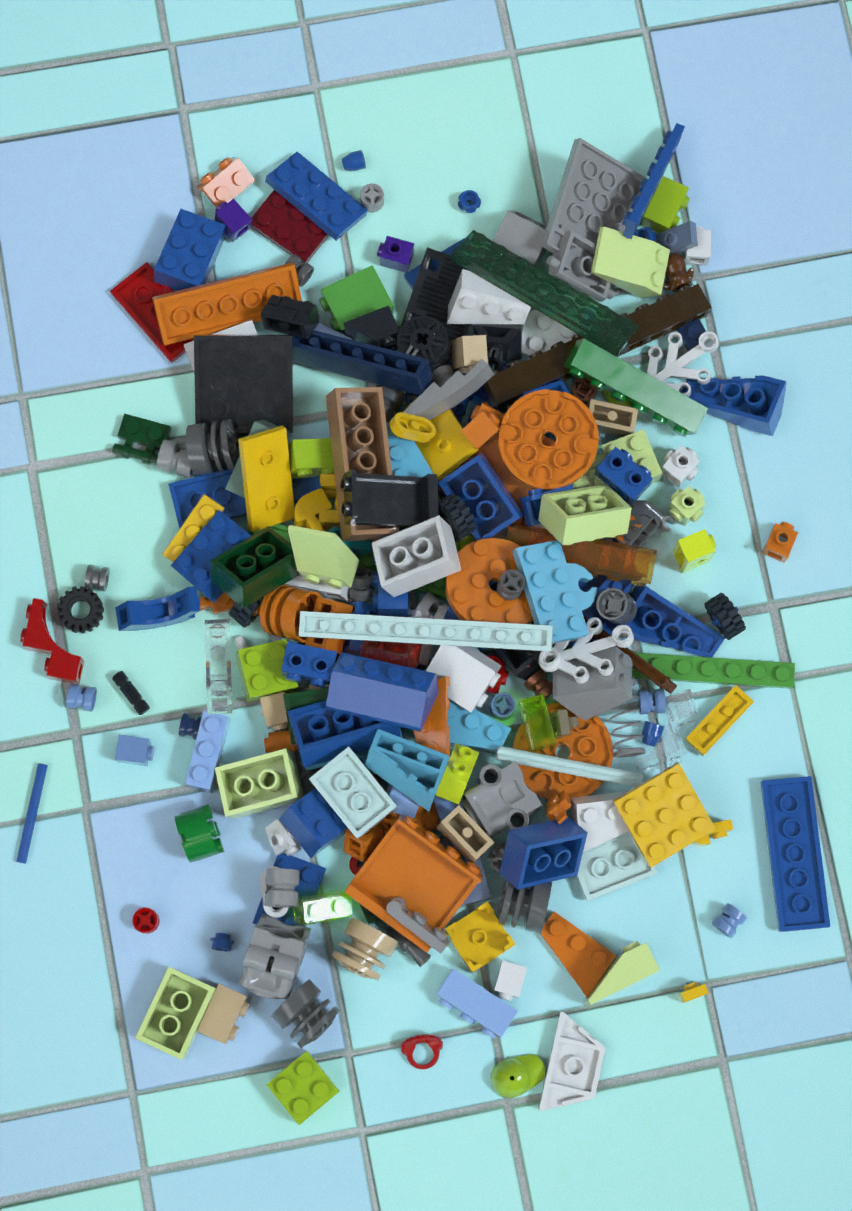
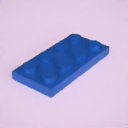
M298 151L266 176L265 182L335 241L362 220L368 212L363 205Z

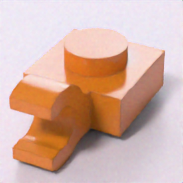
M225 593L215 603L207 597H199L200 611L212 608L214 615L229 611L235 602Z
M564 790L559 795H552L547 800L545 806L546 816L551 821L557 819L559 824L568 818L566 810L571 807V798Z

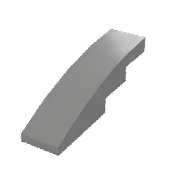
M481 359L465 376L457 371L441 387L433 382L403 413L431 420L473 394L495 374L490 366Z

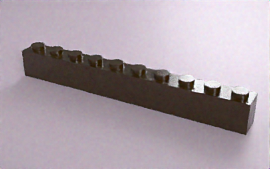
M699 284L691 287L690 285H685L678 289L676 294L671 296L665 294L651 305L645 303L637 307L635 312L631 314L622 313L618 315L611 323L606 324V322H602L596 325L593 331L586 334L584 331L580 332L566 343L563 341L555 343L546 352L537 351L530 355L528 360L523 362L517 360L501 372L499 370L493 371L495 375L484 383L482 387L493 408L499 411L514 404L524 392L574 377L569 374L570 370L564 367L577 340L586 339L614 356L619 357L670 334L694 320H701L707 317L712 307Z

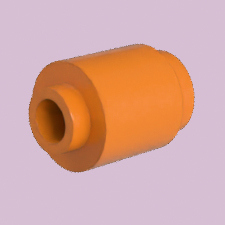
M289 730L268 732V738H264L266 753L285 748L294 751V754L295 751H298L296 744L291 745Z

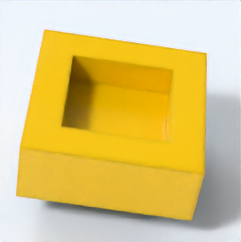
M697 981L683 986L684 992L678 993L682 1003L709 994L706 985H698Z

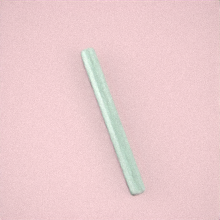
M503 746L498 747L496 752V759L499 761L510 763L516 761L520 765L633 787L643 783V774Z

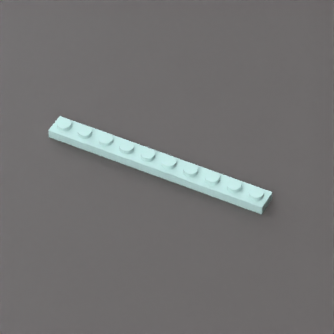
M300 611L299 637L552 652L553 626Z

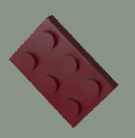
M275 190L272 191L252 216L251 228L289 255L296 254L299 256L304 264L311 260L329 237L326 232Z

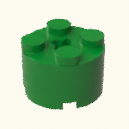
M209 804L180 813L174 817L178 834L181 835L183 849L190 863L225 852L221 839L216 838L221 834L217 822L210 820L213 818V814Z

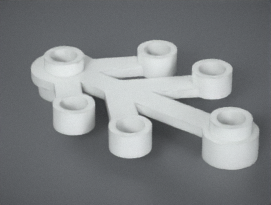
M708 331L701 334L699 344L679 359H677L678 349L683 343L682 335L678 332L670 333L668 336L669 348L665 369L657 373L658 362L663 358V351L659 346H652L648 351L649 364L647 374L678 392L682 387L688 388V391L682 394L689 397L691 395V387L688 383L673 384L664 381L670 377L694 379L702 385L709 383L711 374L708 369L701 368L697 370L684 367L705 352L712 353L717 350L719 341L717 335L713 332ZM678 337L680 340L677 343H672L671 339ZM712 341L714 344L711 347H706L705 343ZM654 351L660 352L658 357L651 356ZM706 373L708 375L706 379L699 378L700 374Z
M593 617L586 624L589 635L578 640L574 639L556 643L552 647V652L542 651L539 656V665L547 672H554L559 669L572 675L577 683L582 684L588 681L589 673L584 666L576 667L567 662L575 658L597 668L602 676H609L614 670L612 662L609 659H601L591 653L614 646L627 648L633 643L634 635L629 626L620 625L613 630L612 636L589 643L593 635H597L603 630L601 620ZM598 624L596 628H591L592 625ZM576 641L571 649L565 650L569 642ZM609 665L607 669H602L603 666ZM579 673H585L582 677H577Z

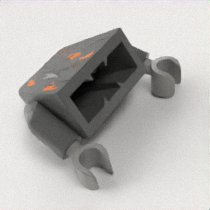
M637 500L632 506L629 505L632 509L628 533L612 538H603L606 550L617 564H621L624 559L627 561V557L631 559L658 526L661 531L669 532L671 529L665 525V521L673 525L675 524V518L670 515L663 516V512L648 500ZM627 561L637 570V565L634 562Z

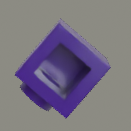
M234 198L228 203L226 201L221 203L216 208L214 221L226 225V235L232 242L251 229L253 219Z
M386 236L385 243L381 242L377 251V256L380 257V266L407 273L414 255V243Z

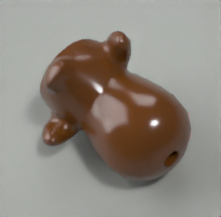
M677 253L669 254L665 273L668 282L663 283V288L677 293V290L685 285H690L691 287L693 285L694 270L689 268L687 271L683 257Z

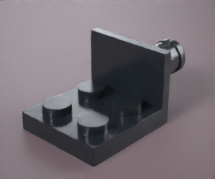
M473 324V336L486 335L488 365L491 369L494 363L495 371L502 368L503 361L509 362L522 358V332L524 324Z

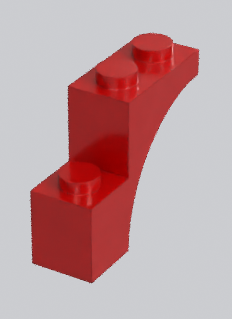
M33 598L32 604H28L26 610L28 623L27 628H23L21 632L20 642L23 643L22 646L27 651L51 655L50 658H46L44 672H47L46 676L50 680L79 685L85 661L82 657L63 650L53 641L46 623L47 604L43 599Z

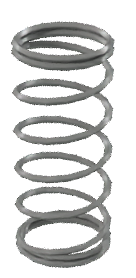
M632 679L633 686L636 684L635 679ZM632 695V698L638 697V695ZM610 709L613 711H624L613 715L609 719L614 724L624 725L614 729L611 734L615 737L627 738L613 745V748L618 750L614 752V757L625 758L645 754V748L626 749L615 747L622 742L644 737V735L614 734L617 730L638 725L642 722L612 721L617 716L639 711L640 709Z

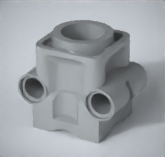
M516 761L503 769L493 764L484 766L479 775L478 785L464 792L462 796L463 801L460 802L464 811L490 838L505 830L508 833L510 829L520 828L514 827L511 824L510 819L513 817H518L522 820L523 825L521 827L527 826L529 816L539 811L542 806L537 795L525 785L523 772ZM492 774L496 777L497 781L495 783H487L484 780V776Z
M262 914L253 930L244 958V968L239 984L246 987L250 992L265 998L287 999L295 986L299 968L306 952L311 928L302 925L285 924L277 918Z

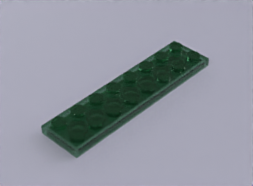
M475 230L452 251L449 258L616 357L633 338L639 328L630 319L619 315L608 306L602 305L587 294L569 286L568 283L555 278L546 270L538 268L525 258L507 250L506 247L495 243L484 234L478 233Z

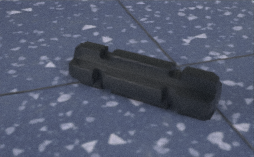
M123 671L117 672L112 677V680L118 687L120 686L119 689L130 704L134 705L133 708L139 715H143L150 709V706L144 699L142 700L141 694L132 682L128 681L129 678Z

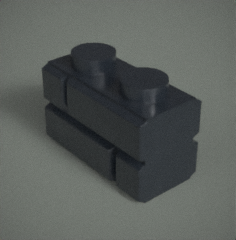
M272 295L261 311L264 329L304 339H309L320 319L317 305L310 301L294 300L288 296Z

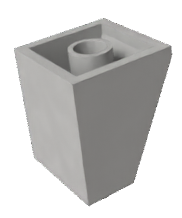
M507 210L482 263L487 265L488 271L499 276L500 273L509 276V282L520 285L522 283L528 284L546 252V249L541 247V243L547 226L515 210Z
M610 647L591 653L601 659H609L612 662L614 670L609 676H602L597 668L575 658L567 662L576 667L584 666L589 673L587 682L580 684L575 681L572 675L559 669L554 671L553 699L584 721L632 700L633 663L630 656L617 647ZM609 665L603 666L602 669H607ZM579 673L577 677H582L585 673Z

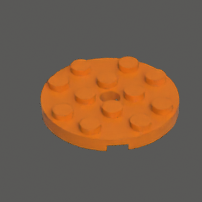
M543 389L528 393L519 398L508 409L501 422V429L499 431L501 457L508 470L518 480L528 486L545 490L566 487L578 481L589 470L595 460L599 443L596 421L588 407L577 397L567 392ZM552 433L555 436L556 442L553 446L542 444L541 438L544 434Z
M486 538L474 541L458 552L461 571L446 576L445 592L451 609L460 620L530 624L533 621L524 588L517 599L509 601L501 598L498 592L493 591L489 586V582H499L505 571H518L512 551L517 547H521L520 545L505 539Z
M559 702L551 703L538 708L528 715L516 733L513 749L557 757L555 754L557 747L565 746L570 751V755L566 759L611 768L613 760L612 740L606 726L597 716L584 721L567 709L568 717H578L579 727H573L574 729L570 730L571 734L561 739H551L548 714L557 710L567 709ZM518 764L523 772L525 785L537 796L548 800L554 794L559 795L563 790L570 798L589 796L604 782L602 780Z

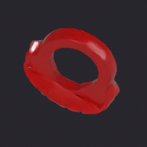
M416 1035L403 1041L400 1050L407 1057L411 1066L416 1069L426 1070L437 1063L440 1050L443 1048V1041H441L440 1037H436V1035ZM423 1042L427 1043L433 1050L432 1060L424 1065L418 1064L413 1059V1051L416 1048V1044Z

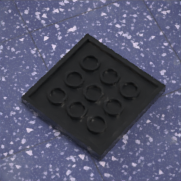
M194 335L195 424L206 422L211 431L213 421L221 423L222 420L231 419L237 433H250L254 421L266 420L276 426H283L287 431H290L289 433H293V335Z

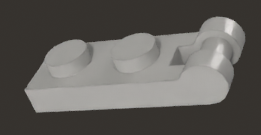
M394 897L387 904V912L440 954L451 942L447 939L448 935L438 927L433 928L426 923L427 919L425 916L417 911L413 913L409 910L402 897Z

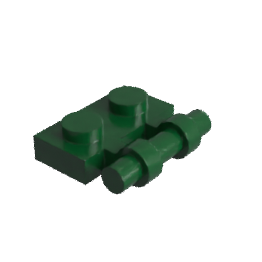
M124 413L117 437L126 441L124 445L115 443L112 452L120 454L122 458L129 459L131 457L142 460V463L150 465V463L157 465L158 455L154 454L155 449L160 450L163 440L169 439L172 428L169 425ZM134 443L147 446L145 451L133 448Z

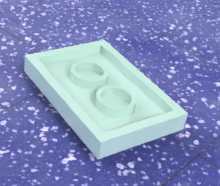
M347 747L309 778L357 839L397 808V805L350 747Z
M628 831L583 852L577 879L588 902L656 875L658 872L655 866L652 868L648 866Z

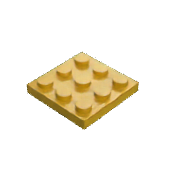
M680 763L673 764L612 801L650 868L716 829Z

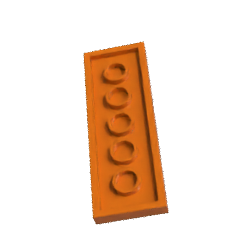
M293 262L152 297L164 345L192 339L194 335L216 333L250 320L253 323L262 321L261 311L272 295L288 296L294 300L302 301L296 268Z

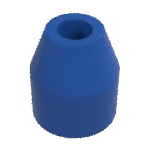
M362 150L351 152L342 158L344 170L358 171L366 168Z
M645 721L642 735H644L642 743L655 747L661 739L664 726Z

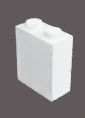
M441 645L426 671L436 673L437 680L445 676L450 677L448 698L469 712H472L477 706L481 708L487 700L488 695L485 692L489 686L493 688L501 676L498 674L501 665L473 647Z

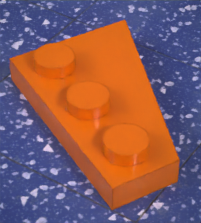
M445 676L437 680L439 693L422 730H413L417 744L450 756V726L448 725V709H450L448 686H450V677Z
M553 911L544 924L540 935L561 961L586 998H588L616 955Z

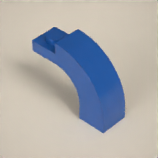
M187 587L173 595L159 599L124 602L115 607L119 631L148 630L182 623L195 618V613L200 611V599L197 594V588Z

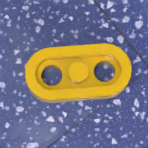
M399 412L389 423L392 433L403 439L427 443L436 434L435 426L430 420L416 415Z

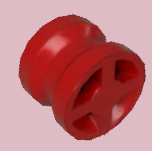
M144 907L134 913L132 923L137 931L143 934H150L157 930L160 919L154 910Z

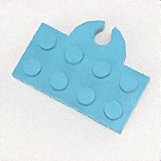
M558 540L515 548L512 553L518 571L525 578L524 591L534 624L553 626L552 644L584 638L589 635L582 611L589 608L595 601L597 587H592L587 592H584L579 588L578 581L589 582L593 579L591 573L578 564L567 563L561 543Z

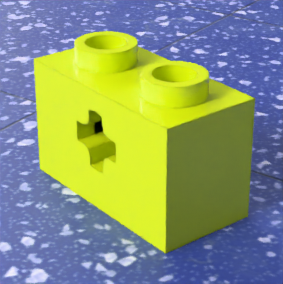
M706 529L679 539L672 552L681 572L684 573L708 563L715 553L716 542L711 534H707Z
M455 744L436 796L456 804L460 803L479 752L469 747Z

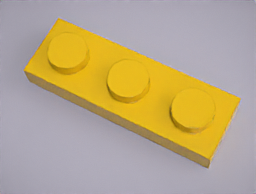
M204 493L162 555L174 562L218 510L223 511L225 509L224 506Z
M735 685L684 740L701 756H704L754 701Z

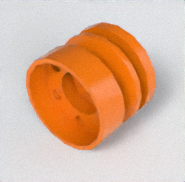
M283 584L265 595L262 600L259 614L263 630L269 635L306 642L307 637H299L300 611L313 612L317 597L322 598V596L315 591L297 589L296 587Z

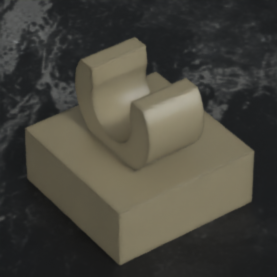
M567 709L557 710L548 714L551 739H561L570 735V730H573V727H579L578 717H568Z

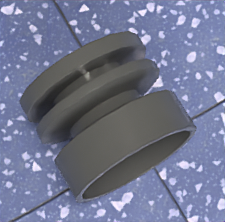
M231 419L222 420L221 423L213 421L211 431L206 422L187 426L186 449L191 469L195 475L213 473L215 463L221 472L227 471V468L234 470L240 456L239 438Z
M506 880L502 886L498 905V924L505 926L507 915H512L511 927L515 928L519 917L525 918L524 929L526 931L541 934L547 913L552 882L517 890Z
M310 979L289 996L271 1016L282 1029L294 1023L296 1027L290 1034V1037L294 1039L299 1033L302 1032L304 1034L297 1043L301 1049L305 1045L317 1040L333 1024L336 1015L340 1012L336 1006L328 1013L324 1011L331 1002L329 999L324 1000L320 1004L315 1002L321 990Z

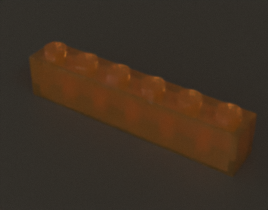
M511 523L508 527L506 540L523 547L556 541L557 539L547 529ZM601 539L577 542L572 545L561 544L566 562L584 567L593 577L600 574L607 576V579L611 581L631 580V583L637 586H646V584H651L653 580L658 550Z

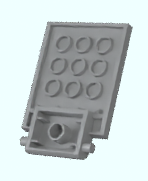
M581 138L574 139L541 247L553 253V256H549L546 264L550 266V275L596 301L603 302L606 298L610 300L615 295V291L610 289V286L613 288L617 286L591 273L600 227L604 226L624 232L626 226L622 225L627 211H633L630 208L636 194L641 195L639 188L646 177Z

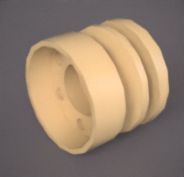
M352 917L344 931L347 936L353 939L351 944L339 941L337 945L347 950L345 955L334 950L331 956L344 968L355 974L378 981L381 975L371 969L373 965L385 969V964L377 958L379 954L391 957L398 941Z

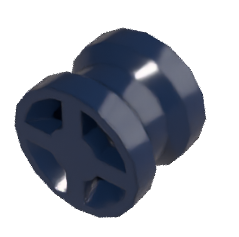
M184 712L178 735L180 737L192 736L196 740L202 716L194 717L190 713Z

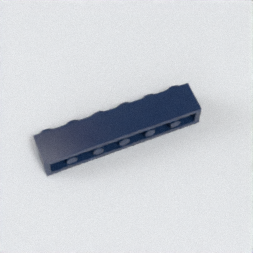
M313 330L309 339L293 336L294 363L416 395H421L433 379L428 359L315 330Z

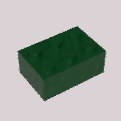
M269 526L210 560L211 582L243 609L300 575L297 571L291 544Z

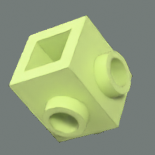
M690 486L684 490L679 488L670 497L672 501L668 510L671 516L684 526L690 521L696 522L704 514L702 510L706 503L703 501V495L697 489L693 490ZM684 500H686L691 506L685 505Z

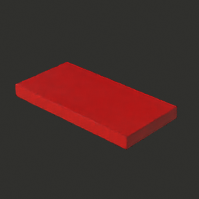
M146 262L110 290V293L172 364L186 352L184 344L194 341V338L168 345L163 344L152 297L173 291L170 287L154 282V269Z

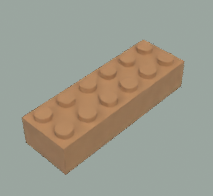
M382 387L334 388L326 395L341 538L342 541L380 540L399 532V528L344 524V516L341 514L344 492L341 491L340 482L343 475L351 469L356 470V473L392 475Z

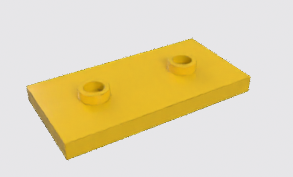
M411 402L401 412L403 413L413 402ZM451 409L430 420L435 426L436 434L429 442L414 441L433 474H437L439 481L448 476L478 451L461 432L463 427Z
M279 426L238 439L248 529L255 532L268 526L294 519L295 508L286 428Z

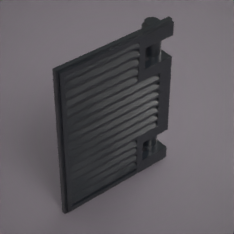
M427 247L400 328L407 320L412 319L414 314H417L419 316L435 318L442 323L448 334L449 343L453 339L466 336L470 324H447L448 305L462 269L487 275L488 268ZM433 259L440 261L437 272L429 270Z

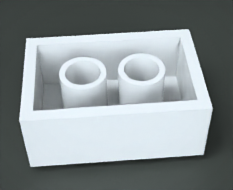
M440 516L372 543L381 587L393 597L461 571L452 528Z

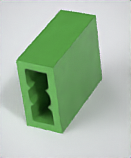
M373 265L321 289L322 298L319 299L324 312L329 311L332 317L329 321L333 330L339 331L341 334H344V322L388 305L392 314H394V305Z

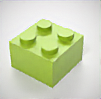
M287 639L237 650L235 657L247 703L260 700L261 697L281 692L285 694L292 693L297 690V682L288 681L285 679L286 676L281 675Z
M309 1051L303 1053L266 1084L298 1125H301L340 1092Z

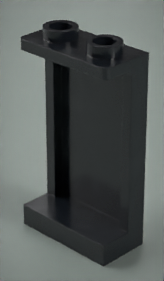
M351 469L341 478L340 488L344 492L341 514L344 516V524L409 528L439 516L437 474H427L424 477L362 474L356 473V470Z

